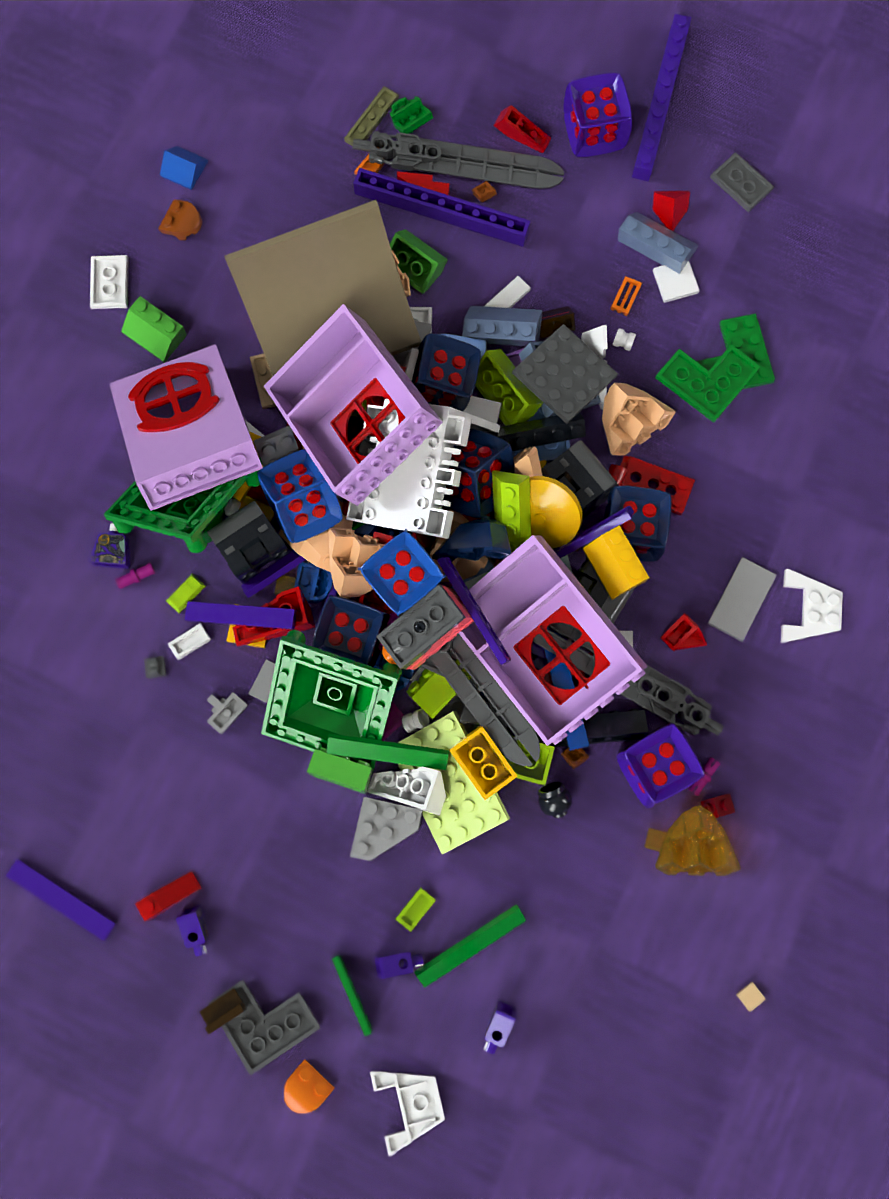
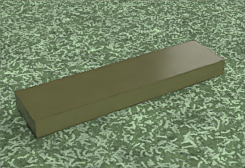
M384 86L345 136L344 141L353 146V139L367 140L392 108V105L398 100V94Z

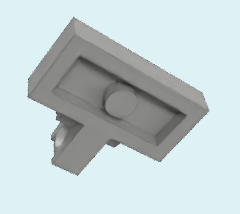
M234 692L227 700L222 698L220 701L211 694L207 701L214 706L211 710L214 714L207 722L222 735L248 705Z

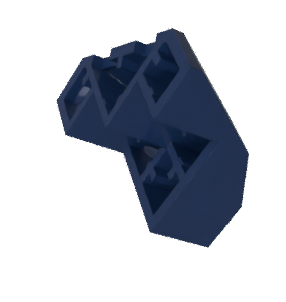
M481 516L480 519L460 524L451 532L449 539H446L436 550L432 559L439 560L442 557H449L451 562L456 558L478 561L483 556L503 560L511 554L506 526L498 520H493L490 516Z

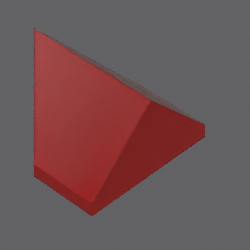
M654 191L652 209L666 228L674 231L688 211L690 191Z
M686 613L660 637L673 652L680 649L707 646L699 626Z

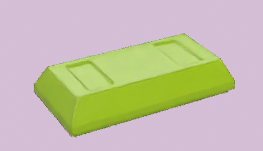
M192 573L172 593L166 602L180 613L187 606V602H191L206 585Z
M420 887L396 917V920L411 932L436 899Z

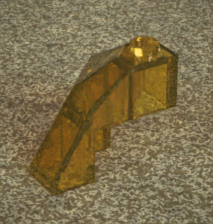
M700 805L683 812L668 829L655 864L656 869L667 875L688 872L690 876H704V872H714L716 876H726L741 870L739 861L724 828L712 812Z

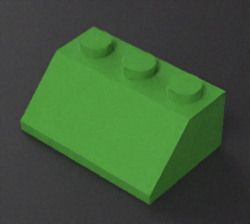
M406 229L396 232L390 243L391 251L393 250L400 262L398 264L402 273L406 272L410 285L424 294L440 276L448 259Z
M141 296L128 309L121 330L123 334L164 363L187 336L181 324Z
M321 747L320 750H314L307 773L310 776L366 794L373 769L369 767L370 763L358 760V763L350 761L351 757L339 755L338 757L327 754V749Z

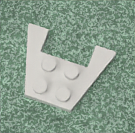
M785 569L783 587L803 589L802 626L782 625L781 643L840 631L843 592L790 569Z
M370 1071L374 1092L396 1087L405 1130L385 1135L389 1156L394 1155L398 1150L445 1120L434 1075Z

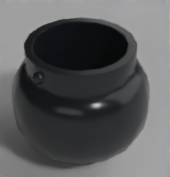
M562 782L548 783L538 790V795H540L538 799L539 806L545 815L560 818L568 813L572 805V796Z

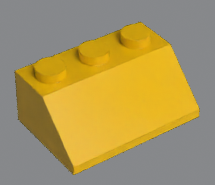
M620 525L604 533L583 548L611 600L641 585L650 578Z
M483 726L477 727L449 750L484 800L518 777Z

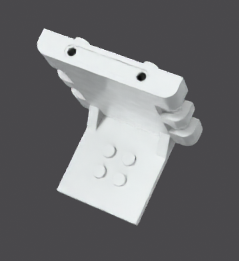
M385 399L384 406L368 405L367 413L374 419L389 404V400ZM429 404L443 423L388 475L358 506L349 502L346 520L403 531L407 528L408 532L449 539L454 512L441 510L442 506L450 507L451 502L443 500L444 494L453 495V490L447 489L446 485L459 487L462 474L461 471L449 469L450 466L458 467L459 462L451 460L452 454L460 455L461 450L453 447L454 445L467 447L470 429L499 433L500 425L452 407ZM393 410L379 424V429L385 438L398 426L397 410ZM370 437V441L376 443V446L380 444L376 437ZM374 448L368 449L367 453H370Z

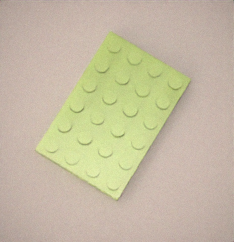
M453 711L398 743L450 750L468 734L463 724L459 722L460 718L457 712ZM449 751L446 770L434 769L442 774L446 794L440 816L426 811L422 812L442 854L510 819L498 793L496 792L484 800ZM398 764L401 771H403V769H418L419 767Z

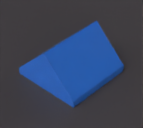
M175 146L164 150L160 176L192 190L208 160Z

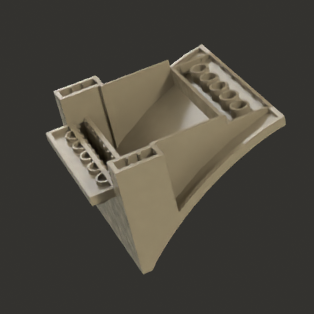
M376 200L225 255L226 262L273 376L343 304L367 322L392 356L418 347L421 344Z

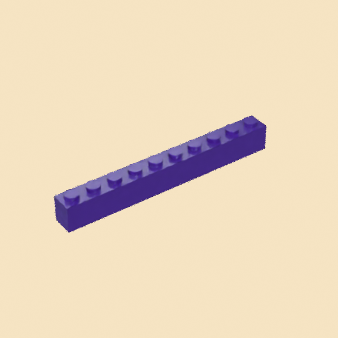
M674 14L632 178L649 182L692 17Z
M359 168L353 182L355 195L524 247L529 233L530 220Z

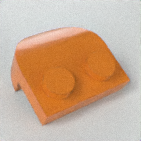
M304 1059L284 1084V1101L288 1108L295 1113H311L326 1100L335 1087Z

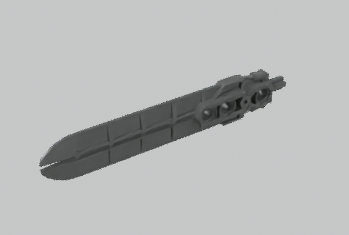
M374 131L371 141L353 139L352 149L369 152L370 163L381 165L384 163L400 170H419L536 189L554 187L561 183L564 178L554 176L564 175V171L558 164L540 156L419 138L418 135L406 133L387 135V133Z
M458 633L454 639L448 642L445 648H441L429 658L478 723L483 726L500 752L516 764L522 766L533 765L516 741L519 740L537 762L540 757V744L534 728ZM450 652H453V654L461 663L460 665L456 663V661L450 655ZM463 668H465V670L468 672V674L472 677V679H473V680L475 681V683L478 685V687H479L478 689L475 688V686L472 684V682L468 679V677H467V676L465 675V673L462 671ZM480 692L484 693V695L487 697V699L490 701L493 707L497 710L496 713L493 712V710L481 696ZM499 716L503 718V720L515 734L514 738L503 725V723L500 721V719L498 718Z
M552 623L548 626L568 639L566 641L548 630L562 649H567L571 642H575L582 636L579 629L566 623ZM538 634L534 638V643L556 655V652L542 635ZM585 642L581 647L593 653V655L578 648L570 655V659L579 670L591 676L595 667V654L591 643ZM650 666L644 670L646 672L644 676L636 682L632 680L628 682L630 687L620 693L669 724L674 723L691 735L698 734L702 728L717 736L723 731L724 726L709 718L712 708L711 704L701 697L698 698L690 689ZM643 681L649 685L647 691H644L641 687ZM660 691L665 694L664 701H661L658 697ZM689 695L696 702L687 704L684 700ZM694 711L697 712L699 715L697 721H695L692 718V713ZM678 713L679 720L684 722V724L675 721V714Z

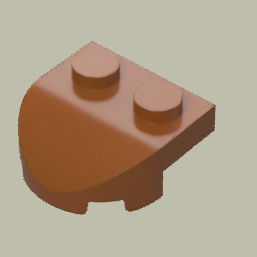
M174 199L158 229L161 233L176 236L179 240H187L186 237L190 234H197L203 220L200 212L192 203Z

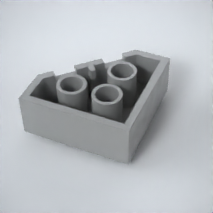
M364 797L350 857L372 861L419 831L423 810Z

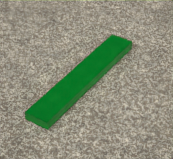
M330 733L327 743V754L446 770L449 750Z
M514 905L414 971L416 977L424 988L525 922L524 915L518 905Z

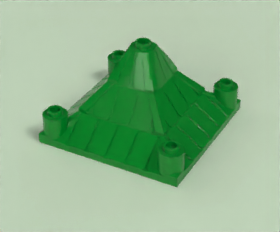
M258 471L150 511L136 481H134L104 513V516L107 520L113 522L119 533H129L133 530L134 526H138L139 528L183 539L190 552L200 553L206 548L207 543L213 541L207 531L223 520L224 509L237 490L245 482L248 486L256 487L260 485Z
M291 630L286 636H282L261 734L312 752L315 749L320 750L321 747L327 749L329 733L382 741L396 686L402 675V670L398 665L386 663L380 670L312 646H307L304 634L298 630ZM355 757L350 759V761L358 763V760L370 763L369 767L373 770L377 761Z

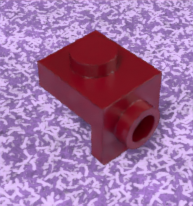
M730 793L700 802L706 820L736 813Z

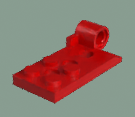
M624 455L620 466L611 464L608 472L617 481L616 486L650 488L648 482L653 480L658 484L656 490L666 492L667 487L674 488L676 493L671 496V512L681 516L695 482L694 479L632 456ZM637 474L640 477V481L633 482L630 476Z

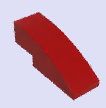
M397 171L398 180L446 195L450 194V183L433 182V175Z

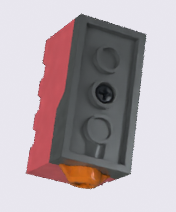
M438 585L376 637L383 645L382 655L388 663L396 664L400 669L416 670L426 659L438 652L443 645L454 639L460 631L471 625L474 620L453 588Z

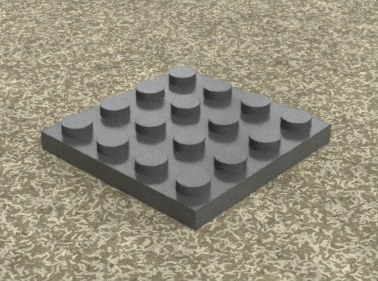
M564 324L512 371L515 377L566 424L618 375L615 370Z

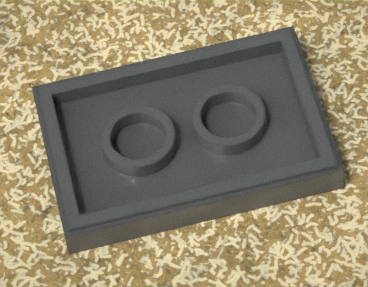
M736 152L710 176L717 185L748 213L774 189L770 182Z

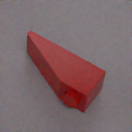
M512 105L500 112L493 125L507 137L541 153L545 151L551 140L549 135Z
M193 871L136 902L135 906L144 922L150 921L199 891L202 887Z

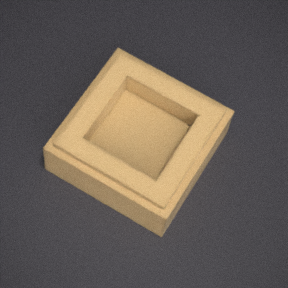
M750 982L736 994L749 1012L766 1000L753 982Z

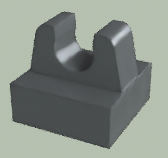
M164 656L144 659L147 679L167 676Z

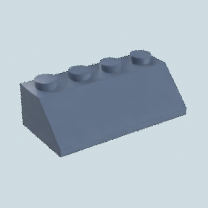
M638 212L630 214L626 218L618 233L619 242L657 263L667 266L678 274L681 273L699 246Z
M470 306L464 318L462 336L486 340L487 344L527 346L530 342L539 341L543 311Z

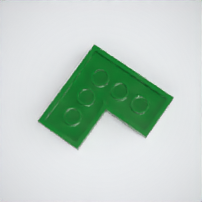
M756 313L721 320L719 325L726 350L732 344L761 366L743 389L774 383L775 377ZM721 356L696 362L709 371Z
M732 344L709 371L681 349H678L655 378L715 423L761 366Z

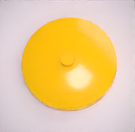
M545 476L530 477L531 536H542L551 548L561 547L569 543L576 536L582 523V509L577 497L566 485L558 480Z

